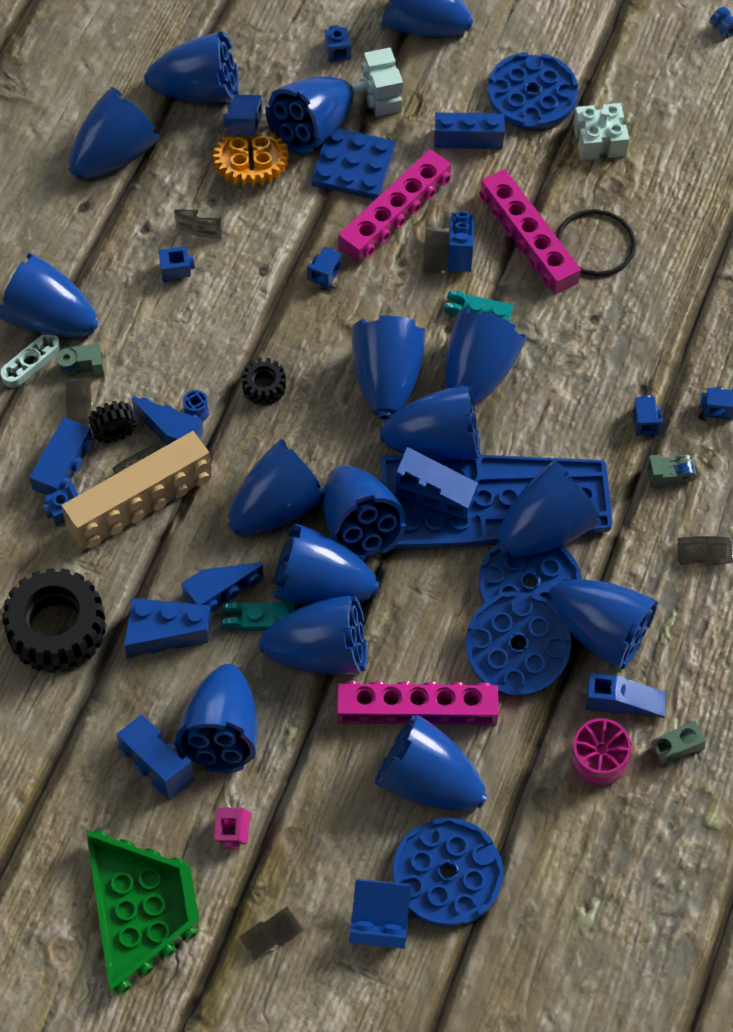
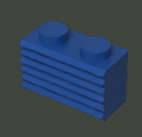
M234 94L232 102L228 103V114H224V127L228 128V135L230 137L232 135L235 137L237 135L239 137L241 135L243 137L246 135L254 137L256 135L263 114L262 96Z

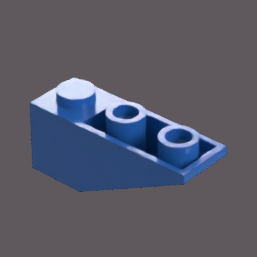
M464 211L451 213L447 270L471 272L474 244V214Z
M132 397L134 413L166 445L191 431H194L199 439L201 438L203 423L202 419L195 414H186L177 411L171 406L153 403L147 398Z
M257 562L203 569L181 583L182 594L189 604L208 605L211 608V613H213L224 601L236 598L241 590L260 582L264 576L263 564Z
M590 673L586 685L585 710L664 718L666 692L617 675Z

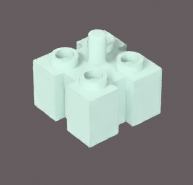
M391 47L364 53V63H361L363 78H360V83L351 85L353 93L367 92V105L369 109H373L375 117L402 112L401 94H403V81L398 68H396V61Z
M621 103L603 104L602 109L595 110L594 105L576 107L573 127L576 139H579L578 150L581 161L599 159L600 154H607L608 158L626 157L629 135L626 125H623L624 114Z

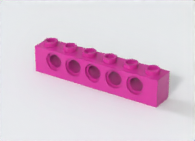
M429 149L338 234V248L358 263L365 258H369L379 244L385 243L396 228L400 229L411 214H416L426 200H431L436 191L450 181L451 163Z
M503 169L482 179L479 191L481 200L491 208L494 218L500 220L503 224L506 234L514 239L520 253L525 254L529 259L530 266L540 274L544 285L550 288L556 295L578 284L581 274L580 267L507 170Z
M347 681L344 684H338V724H406L413 715H418L433 725H497L499 716L498 685H491L489 683L465 685L461 682H454L450 685H438L435 682L412 685L410 682L385 684L380 681L370 684H359L355 681ZM362 698L369 699L371 702L367 705L360 704L358 701ZM395 699L397 703L388 705L385 703V700ZM420 699L424 703L422 705H414L411 701ZM446 699L450 704L443 706L438 701ZM471 699L477 704L469 706L464 701Z

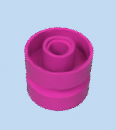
M593 719L582 725L575 735L572 750V766L579 778L594 786H608L618 781L625 773L630 757L631 741L628 733L620 724L610 719Z

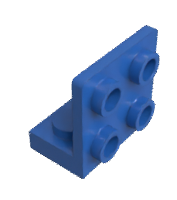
M356 879L349 943L405 949L411 885Z

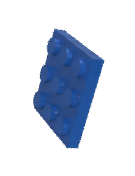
M338 128L323 144L311 180V186L374 200L377 199L383 189L396 147V141Z

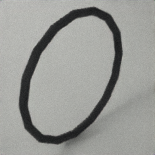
M599 209L579 211L566 218L558 228L557 238L561 241L562 232L570 221L581 215L600 214L620 222L629 232L632 245L630 255L623 264L612 270L599 272L580 267L582 274L593 276L614 274L625 268L635 255L637 242L632 228L623 218L610 211Z

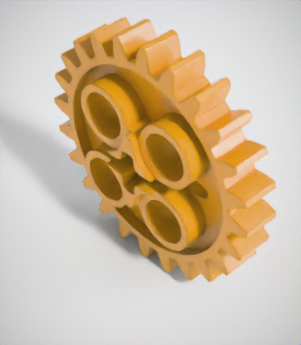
M258 128L254 137H248L247 135L245 137L242 135L235 137L232 135L230 138L223 136L222 142H217V148H214L213 160L215 170L219 171L220 177L225 176L226 182L233 179V185L242 182L243 187L247 183H251V186L255 187V184L258 182L264 186L265 180L272 183L273 177L280 178V172L285 173L289 157L287 145L283 144L282 138L276 139L275 133L269 136L268 130L260 133ZM248 145H252L254 170H250Z

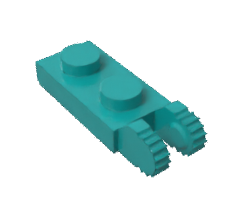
M450 290L447 294V299L450 302L444 305L443 310L445 313L457 316L459 310L468 308L471 310L470 313L481 314L482 311H485L510 322L514 305L468 294L466 296L463 292Z
M226 603L221 606V612L229 615L242 614V619L237 617L223 618L221 626L226 629H242V631H266L275 622L294 612V603H242V605L239 603Z

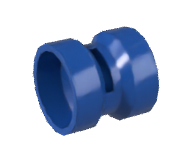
M721 7L711 16L710 24L714 28H718L719 33L724 38H729L733 35V17L727 7Z
M192 390L185 394L183 398L184 413L195 414L204 422L209 415L206 394L199 390Z

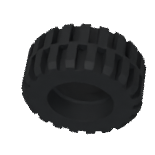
M48 568L45 573L40 574L39 571L32 573L31 578L27 579L24 577L19 581L20 586L18 588L13 587L9 592L10 599H6L3 608L5 612L2 614V622L11 650L15 655L19 656L21 662L25 665L31 663L32 669L38 671L43 667L46 668L48 673H55V669L62 668V672L69 671V666L74 664L77 667L83 665V659L85 657L91 659L96 653L95 647L101 646L103 642L102 635L106 631L105 614L99 592L95 591L94 585L89 580L84 581L83 575L77 572L71 575L68 569L62 568L60 572H55V568ZM52 605H65L79 613L78 620L74 626L60 635L45 636L36 633L30 628L35 615L42 609Z

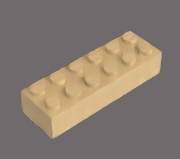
M191 431L62 504L67 530L82 552L88 548L98 546L105 538L119 534L124 527L131 523H138L150 512L162 509L171 500L186 495L190 489L207 483L212 477L210 452L196 433Z

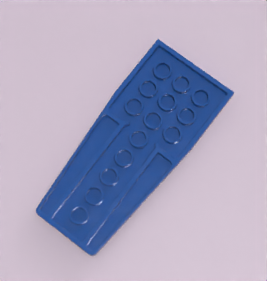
M403 455L381 456V482L395 495L396 473ZM478 455L479 459L468 461H436L478 483L477 495L467 520L396 497L404 509L406 529L400 541L392 549L456 548L497 544L499 542L497 539L499 529L515 499L528 483L554 460L568 471L567 477H571L578 486H581L600 514L598 517L601 522L584 534L609 532L612 528L613 520L606 463L603 460Z

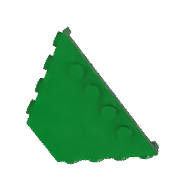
M86 829L111 999L116 994L121 996L127 992L132 986L131 982L138 976L143 978L154 969L153 964L161 958L163 960L168 959L176 951L175 947L183 940L187 943L193 939L198 933L199 915L191 867L185 861L175 857L171 859L165 858L154 849L146 848L143 850L137 848L134 843L125 839L118 841L109 838L107 833L100 830L92 832Z

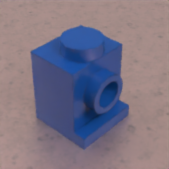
M333 25L329 29L324 30V43L329 62L351 60V41L349 40L347 27L341 28L339 25ZM344 49L343 51L333 52V50Z
M187 246L158 250L163 283L168 282V279L191 277L190 270L195 269L193 255H188Z
M324 247L320 255H315L312 264H308L307 280L329 289L341 269V253L332 248Z
M721 387L708 388L706 393L701 392L700 407H704L703 417L733 420V387L732 390H726Z
M649 395L635 397L632 409L635 435H660L663 418H661L660 406H656L655 397Z
M73 483L68 484L67 488L45 496L46 503L42 504L47 518H53L56 526L65 523L61 505L78 496Z

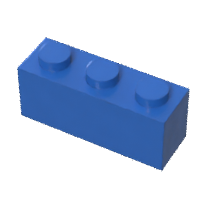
M435 112L434 148L503 149L505 135L504 114Z
M67 418L62 419L29 477L32 490L48 495L67 488L68 484L72 483L74 473H78L82 467L84 455L86 452L89 453L94 445L90 427Z

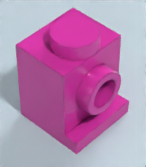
M217 808L214 841L222 844L223 848L228 850H239L240 845H248L249 820L252 818V813L244 808Z

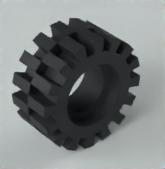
M258 358V363L252 360L250 366L246 365L244 367L245 371H242V388L244 395H247L249 401L253 399V403L256 405L261 401L262 406H266V401H269L271 405L274 404V398L279 401L281 395L284 396L286 373L282 365L278 366L277 361L274 360L271 363V359L266 358V362H262V358ZM266 376L273 379V384L268 387H260L255 384V380Z
M112 401L110 405H108V402L104 403V407H96L97 411L93 410L88 417L93 436L99 442L104 440L105 443H109L110 440L117 442L119 438L123 440L126 438L125 435H132V431H135L137 427L132 407L129 403H124V401H120L118 404L116 401Z

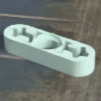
M42 334L5 364L1 369L3 384L9 388H16L53 359L60 351L58 337ZM53 343V347H45L44 344L51 345ZM29 356L37 358L34 364L24 363L25 358ZM9 373H11V374H13V375H14V374H17V377H15V378H14L13 376L8 377V374H9Z

